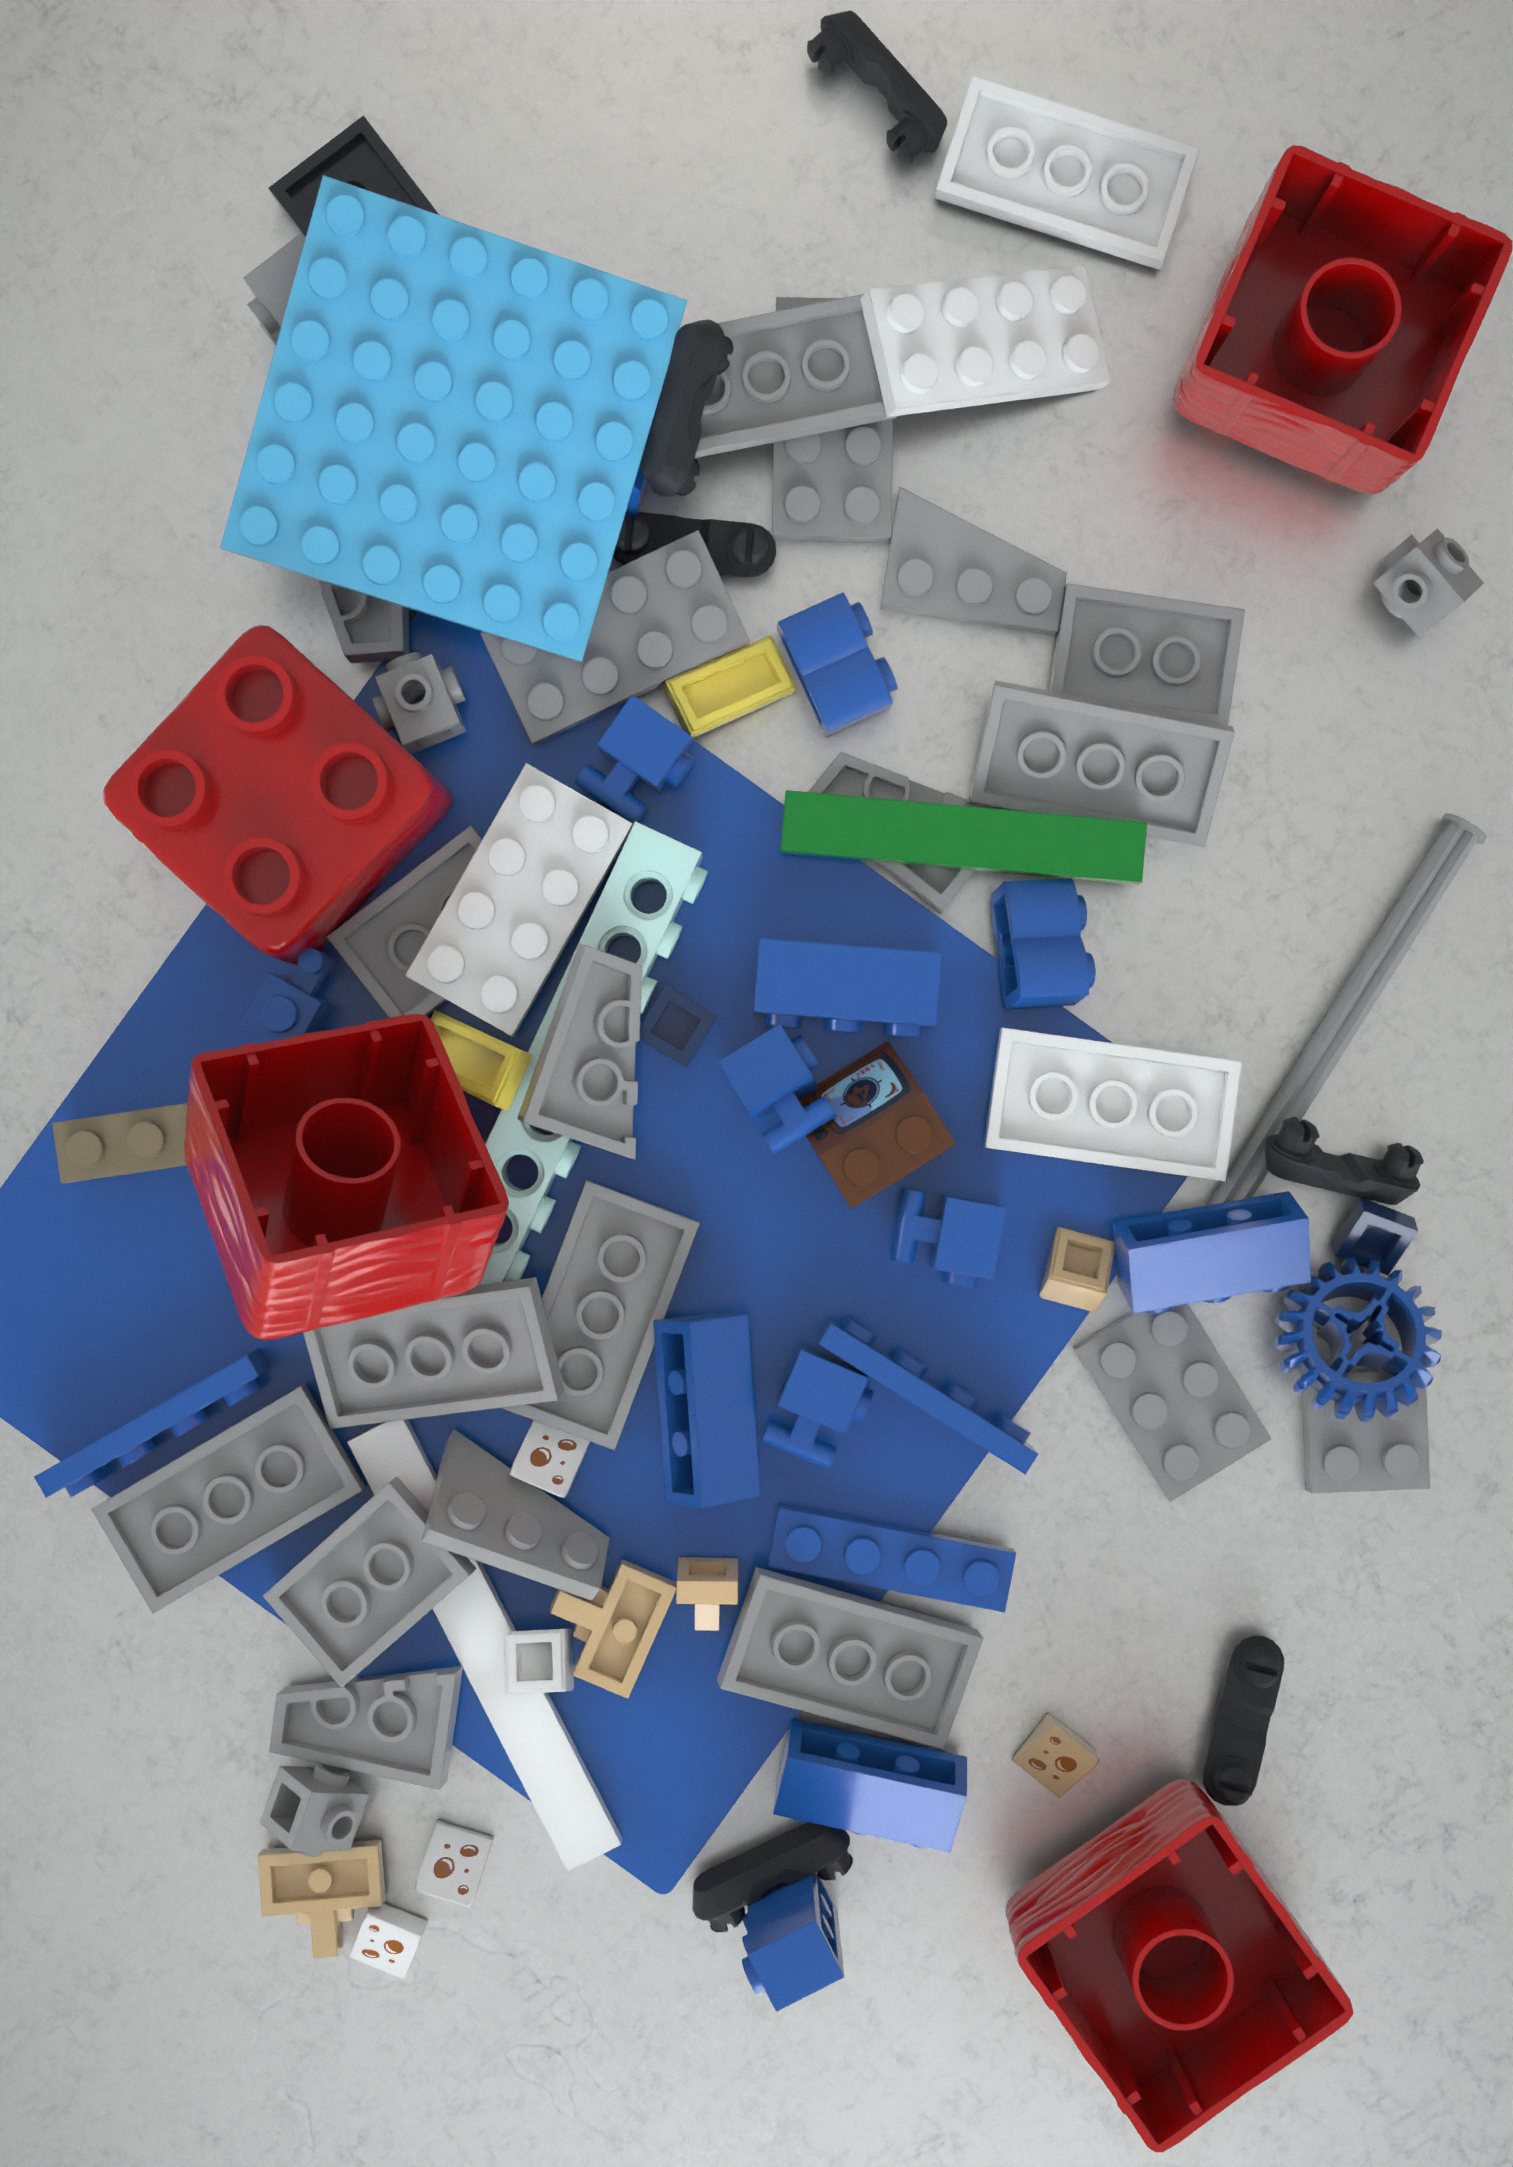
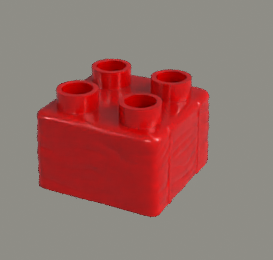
M1293 145L1286 149L1254 208L1250 212L1191 352L1178 378L1173 396L1174 407L1180 415L1194 423L1214 430L1219 434L1226 435L1295 467L1320 475L1331 482H1337L1354 491L1371 495L1381 493L1404 473L1408 472L1409 469L1414 467L1428 449L1464 359L1477 335L1512 253V240L1505 233L1491 226L1467 218V216L1461 213L1450 212L1402 188L1375 180L1365 174L1352 170L1347 164L1335 162L1304 146Z
M265 625L253 626L227 649L174 710L115 771L105 785L102 796L104 804L113 816L132 832V835L139 842L143 843L165 867L201 900L221 915L253 947L265 955L299 966L298 957L303 950L308 948L319 951L323 950L330 942L327 936L354 916L389 874L445 817L453 806L454 799L449 789L437 780L335 682L320 671L283 635L270 626Z
M402 1015L379 1021H369L363 1025L306 1033L260 1044H244L241 1047L203 1052L194 1056L190 1066L191 1073L189 1076V1094L187 1098V1124L184 1140L185 1163L211 1231L238 1314L243 1325L252 1336L261 1340H272L310 1332L318 1328L352 1322L398 1311L425 1302L437 1301L440 1298L459 1295L475 1288L481 1282L492 1255L499 1230L503 1225L509 1200L501 1178L471 1115L466 1098L434 1023L426 1015Z
M1178 1779L1165 1785L1098 1835L1021 1887L1013 1894L1006 1905V1918L1018 1965L1041 1995L1047 2007L1054 2012L1085 2060L1105 2083L1122 2113L1127 2115L1146 2146L1154 2152L1163 2153L1180 2143L1251 2089L1266 2081L1348 2023L1354 2014L1351 2000L1249 1851L1232 1831L1210 1798L1196 1783L1188 1779Z

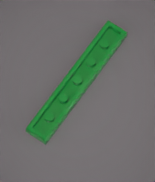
M786 790L780 853L1139 885L1142 883L1147 822Z

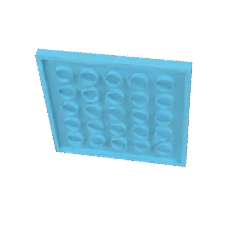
M323 175L220 548L272 566L582 662L669 366L674 339L680 328L688 300Z

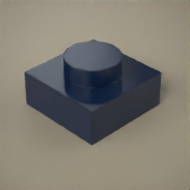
M665 984L640 1026V1040L687 1068L718 1016Z
M1361 1197L1332 1241L1334 1254L1336 1257L1344 1260L1354 1257L1358 1265L1367 1267L1371 1260H1379L1381 1273L1389 1276L1417 1234L1418 1228L1414 1217Z

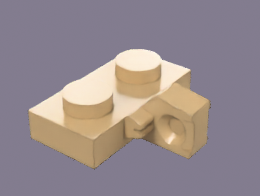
M621 1559L609 1588L601 1586V1590L592 1601L557 1589L551 1603L550 1613L575 1623L576 1627L572 1636L584 1641V1645L573 1667L572 1675L628 1699L676 1592L677 1582Z
M381 1839L355 1841L352 1843L350 1851H324L319 1857L306 1856L296 1851H291L288 1847L263 1849L258 1855L262 1917L297 1914L298 1925L311 1924L313 1958L338 1956L339 1949L344 1946L343 1921L353 1920L354 1909L381 1907L386 1900Z

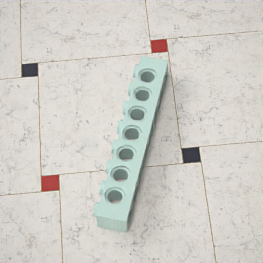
M634 822L577 948L579 944H583L608 953L611 942L620 936H631L638 940L641 946V955L636 964L642 966L641 1014H643L657 984L656 980L648 977L658 955L666 959L671 955L683 926L674 922L683 900L694 904L705 882L708 871L699 867L703 859L702 852L638 822ZM644 882H657L667 892L664 906L659 911L651 914L638 911L633 905L634 891ZM577 948L528 1051L533 1056L508 1111L501 1110L485 1144L506 1190L509 1200L506 1214L511 1219L513 1230L507 1242L494 1244L492 1255L488 1261L483 1278L478 1285L521 1279L530 1259V1255L521 1251L531 1229L541 1234L556 1200L547 1197L556 1175L567 1178L581 1149V1145L572 1142L573 1139L557 1133L552 1135L544 1134L537 1130L535 1126L517 1119ZM518 1154L529 1156L538 1167L537 1181L529 1189H521L514 1186L507 1176L508 1163Z

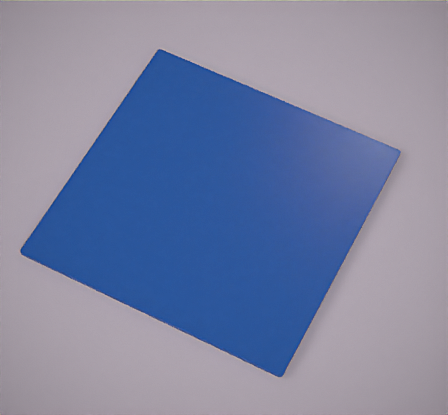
M418 611L409 623L410 653L420 652L422 658L432 654L442 670L450 666L453 667L466 698L465 701L456 705L467 732L411 755L449 789L454 798L453 806L438 825L389 874L354 915L469 826H472L483 840L526 763L617 814L576 785L575 780L587 764H590L605 776H608L616 763L600 752L597 743L626 702L534 746L480 635L482 631ZM392 660L380 663L354 699L383 729L385 728L378 716L372 698L382 694L375 677L388 672L386 665ZM425 694L419 695L415 699L414 704L421 702ZM397 730L389 731L388 733L402 745ZM693 740L694 746L689 751L696 758L695 762L676 788L667 783L661 793L658 794L638 779L630 790L632 795L648 805L638 823L702 852L703 859L699 867L708 871L705 882L694 904L683 900L674 922L683 926L671 955L668 959L658 955L648 977L656 980L657 984L643 1014L640 1013V1026L665 984L718 1017L687 1068L641 1040L636 1042L634 1080L638 1082L637 1105L633 1107L632 1135L636 1138L635 1160L573 1139L572 1142L581 1145V1149L567 1178L556 1175L547 1197L556 1200L549 1219L541 1234L531 1229L521 1250L530 1255L521 1279L536 1277L542 1299L586 1180H590L700 1222L664 1319L710 1312L748 1314L749 1332L752 1338L751 1364L753 1392L756 1398L755 1423L757 1452L760 1458L759 1482L761 1497L703 1509L666 1503L655 1344L615 1450L590 1441L572 1486L565 1498L541 1489L610 1538L601 1585L607 1589L611 1584L621 1559L677 1582L678 1557L738 1558V1605L720 1604L719 1631L695 1630V1604H676L675 1592L628 1699L575 1676L574 1689L572 1691L548 1692L622 1836L621 1845L604 1853V1855L659 1894H667L673 1890L788 1731L791 1719H796L801 1713V1710L720 1689L717 1682V1677L755 1568H762L881 1602L889 1591L768 1567V1558L779 1504L931 1533L989 1452L870 1376H868L869 1379L865 1387L874 1390V1393L861 1424L851 1420L846 1434L823 1425L820 1426L816 1438L837 1447L829 1469L761 1442L769 1419L792 1428L797 1414L777 1406V1396L799 1344L846 1362L819 1345L817 1336L829 1318L842 1325L846 1317H850L875 1333L877 1338L872 1345L889 1356L893 1357L896 1351L900 1349L929 1368L924 1378L944 1390L948 1382L951 1381L978 1398L980 1402L975 1410L995 1422L1000 1413L1013 1419L1090 1313V1311L1043 1299L1039 1295L1057 1227L1114 1241L1113 1222L1161 1214L1188 1177L983 1147L1000 1028L1112 1042L1063 1006L1006 1009L1000 986L998 959L861 860L780 853L784 805L695 740ZM622 848L514 1037L448 1000L435 1010L528 1052ZM649 881L642 883L634 891V907L646 914L659 911L667 899L666 889L657 882ZM207 904L0 1188V1418L59 1461L66 1459L259 1348L271 1367V1370L255 1378L261 1389L245 1399L228 1407L222 1397L203 1408L209 1418L208 1420L178 1437H175L170 1427L150 1439L156 1449L123 1468L118 1457L99 1467L98 1470L104 1479L94 1484V1486L109 1497L118 1494L303 1384H306L327 1420L304 1334L299 1333L279 1339L261 1340L252 1336L243 1325L187 1166L63 1184L60 1182L52 1123L187 1103L189 1076L191 1073L190 1066L194 1056L203 1052L241 1047L244 1044L266 1042L238 1025L268 972L282 975L291 980L298 966L263 954ZM620 936L611 942L608 953L637 963L641 955V946L639 941L631 936ZM759 938L942 953L937 1026L932 1028L922 1027L921 1038L885 1035L886 1024L862 1022L861 1033L826 1031V1019L802 1017L801 1028L783 1027L790 1040L801 1034L816 1058L819 1066L810 1071L816 1084H819L888 1041L924 1091L956 1143L950 1149L852 1209L848 1206L806 1136L775 1155L773 1154L762 1133L782 1122L780 1116L777 1113L757 1126L718 1063L721 1059L774 1028L772 1026H765V1014H754ZM329 942L322 952L330 954L334 958L336 965L334 971L324 978L316 995L335 1006L320 1031L336 1030L363 1025L369 1021L388 1019V1015L333 944ZM434 1011L427 1015L429 1019H431ZM463 1091L474 1122L486 1144L502 1109ZM536 1127L537 1130L544 1134H554V1132ZM523 1154L514 1156L507 1166L508 1179L518 1188H531L538 1178V1167L535 1161ZM903 1188L927 1192L923 1216L938 1218L942 1194L1007 1207L995 1279L979 1278L977 1288L942 1282L943 1271L935 1270L930 1266L933 1243L918 1241L914 1264L890 1260ZM507 1214L495 1243H505L511 1237L513 1226ZM1115 1249L1109 1285L1117 1275ZM503 1408L408 1419L436 1475H438L446 1440L454 1429L511 1468L533 1423L532 1419ZM381 1423L332 1429L366 1486L361 1492L218 1576L285 1623L265 1600L263 1595L374 1496L347 1442ZM482 1563L516 1631L572 1629L573 1633L576 1627L575 1623L550 1613L551 1603L557 1588ZM431 1609L356 1676L364 1678L462 1665L435 1612ZM574 1636L573 1667L584 1645V1641ZM463 1669L452 1745L531 1801Z

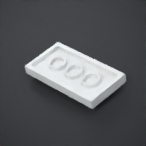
M972 75L934 198L1160 270L1168 252L1200 148Z
M1085 265L868 289L860 298L887 417L1101 390L1111 382Z
M526 763L405 976L514 1037L625 843L633 823Z
M1000 1028L983 1147L1226 1182L1242 1061Z

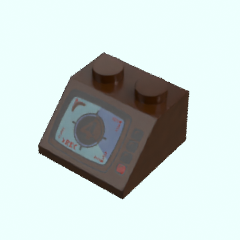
M888 1041L817 1084V1090L799 1100L802 1107L805 1108L825 1096L837 1116L807 1134L806 1138L851 1209L956 1145L924 1091Z

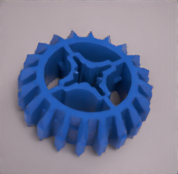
M1354 1257L1346 1258L1341 1264L1340 1271L1331 1262L1323 1263L1318 1269V1277L1311 1274V1282L1299 1284L1300 1291L1290 1290L1286 1294L1283 1301L1289 1310L1281 1311L1276 1316L1275 1324L1287 1332L1279 1335L1274 1340V1348L1292 1352V1355L1281 1362V1371L1290 1373L1298 1370L1302 1375L1293 1385L1294 1392H1304L1309 1386L1318 1392L1312 1400L1313 1408L1321 1409L1330 1399L1335 1401L1334 1413L1336 1419H1344L1349 1415L1353 1405L1361 1422L1371 1420L1374 1417L1376 1408L1386 1418L1393 1416L1398 1412V1402L1410 1406L1418 1399L1416 1388L1425 1389L1432 1383L1433 1376L1426 1368L1435 1367L1441 1359V1354L1429 1347V1345L1441 1339L1442 1330L1424 1325L1426 1321L1435 1315V1307L1423 1306L1418 1308L1414 1301L1422 1293L1421 1286H1412L1406 1292L1398 1286L1402 1280V1270H1394L1386 1279L1380 1277L1381 1267L1379 1260H1371L1363 1273H1361ZM1338 1297H1355L1366 1300L1369 1303L1362 1311L1350 1312L1340 1306L1332 1309L1323 1302ZM1386 1314L1398 1331L1402 1352L1398 1350L1400 1344L1393 1340L1385 1329L1384 1320ZM1367 1320L1368 1324L1362 1332L1366 1339L1361 1343L1365 1345L1361 1349L1358 1348L1347 1359V1354L1353 1346L1349 1341L1354 1335L1351 1333ZM1312 1326L1318 1329L1316 1335L1321 1337L1331 1350L1329 1365L1324 1362L1316 1348ZM1355 1366H1365L1375 1372L1383 1369L1393 1376L1388 1380L1377 1383H1361L1346 1378L1349 1371Z

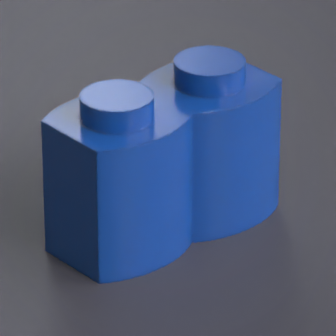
M842 592L778 621L777 631L825 737L891 707L893 701L890 693L898 689L897 683L885 657L883 656L875 660L867 645L865 638L872 636L873 630L860 602L850 605L845 593Z
M1072 878L1004 881L991 894V921L996 946L999 951V979L1006 1009L1076 1005L1089 995V988H1092L1096 975L1093 956L1091 953L1086 952L1081 938V931L1085 928L1087 922V907L1083 896L1077 894Z

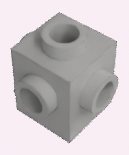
M1438 528L1420 543L1411 534L1383 558L1390 569L1373 582L1381 592V599L1385 607L1394 616L1404 619L1419 638L1464 603L1484 584L1469 566V558L1465 550L1455 540L1445 538Z
M420 652L400 656L386 665L388 672L375 677L382 693L372 698L378 716L387 732L393 729L397 730L402 745L411 754L467 732L456 705L466 700L452 666L442 670L432 654L423 658ZM425 694L421 702L414 704L415 699L419 695Z
M319 1762L316 1763L315 1767L279 1766L260 1824L291 1851H296L306 1856L319 1857L324 1851H350L370 1794L350 1779L351 1773L347 1769Z

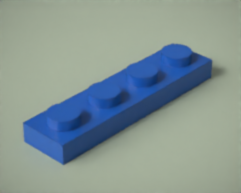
M846 1317L842 1325L831 1318L827 1320L817 1336L819 1345L1026 1475L1038 1456L1033 1446L1026 1442L1031 1434L1030 1431L1001 1413L995 1422L975 1410L980 1400L955 1383L949 1381L943 1390L924 1378L929 1368L906 1352L898 1349L893 1357L889 1356L872 1345L877 1335L850 1317Z
M259 1348L34 1476L46 1498L64 1487L71 1498L104 1479L98 1470L99 1467L118 1457L124 1468L155 1450L156 1448L150 1438L169 1427L175 1437H178L208 1420L209 1418L203 1408L223 1397L228 1407L257 1392L261 1388L255 1378L271 1370V1367Z
M779 1504L768 1558V1567L1005 1613L1016 1552L1013 1548Z

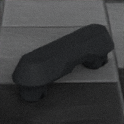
M849 10L824 16L821 19V32L811 41L808 40L807 54L813 63L818 62V69L821 72L831 74L844 61L865 84L875 86L887 99L889 112L899 122L891 130H887L886 134L887 145L892 152L898 149L897 158L899 160L912 162L913 158L922 150L934 153L938 149L948 124L941 108L855 12Z
M709 319L685 324L676 333L669 366L643 452L641 471L652 491L662 497H671L675 494L686 496L696 487L697 482L694 481V476H699L700 466L695 459L702 433L701 417L704 406L713 393L717 375L723 373L729 367L728 354L732 355L734 348L730 338L724 335L718 323Z
M638 512V515L635 517L624 516L613 558L619 563L627 564L699 530L719 575L756 577L767 572L774 563L776 543L769 531L763 526L753 523L715 519L701 520L683 518L676 515Z
M1296 1117L1284 1119L1279 1134L1268 1136L1265 1140L1267 1170L1274 1176L1287 1181L1359 1198L1362 1197L1388 1205L1399 1204L1420 1188L1416 1175L1424 1160L1421 1153L1410 1145L1404 1147L1401 1143L1388 1145V1150L1383 1160L1352 1153L1337 1156L1323 1152L1319 1145L1315 1144L1320 1135L1314 1124L1304 1119L1299 1121Z
M1250 1636L1235 1646L1230 1658L1226 1678L1217 1699L1210 1729L1208 1754L1203 1771V1785L1206 1793L1215 1802L1224 1806L1244 1804L1252 1795L1258 1780L1266 1746L1269 1722L1275 1709L1284 1671V1656L1280 1647L1273 1640L1265 1636Z
M810 1822L802 1824L700 1874L693 1883L692 1910L698 1919L709 1921L710 1928L714 1932H727V1924H732L736 1928L743 1920L742 1916L745 1914L744 1906L759 1900L766 1890L780 1883H794L817 1871L818 1877L822 1880H836L835 1872H840L842 1876L846 1875L853 1864V1857L847 1851L850 1845V1836L846 1830Z

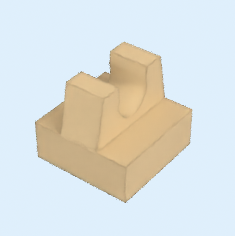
M678 1557L676 1604H695V1630L719 1631L720 1604L738 1605V1558Z

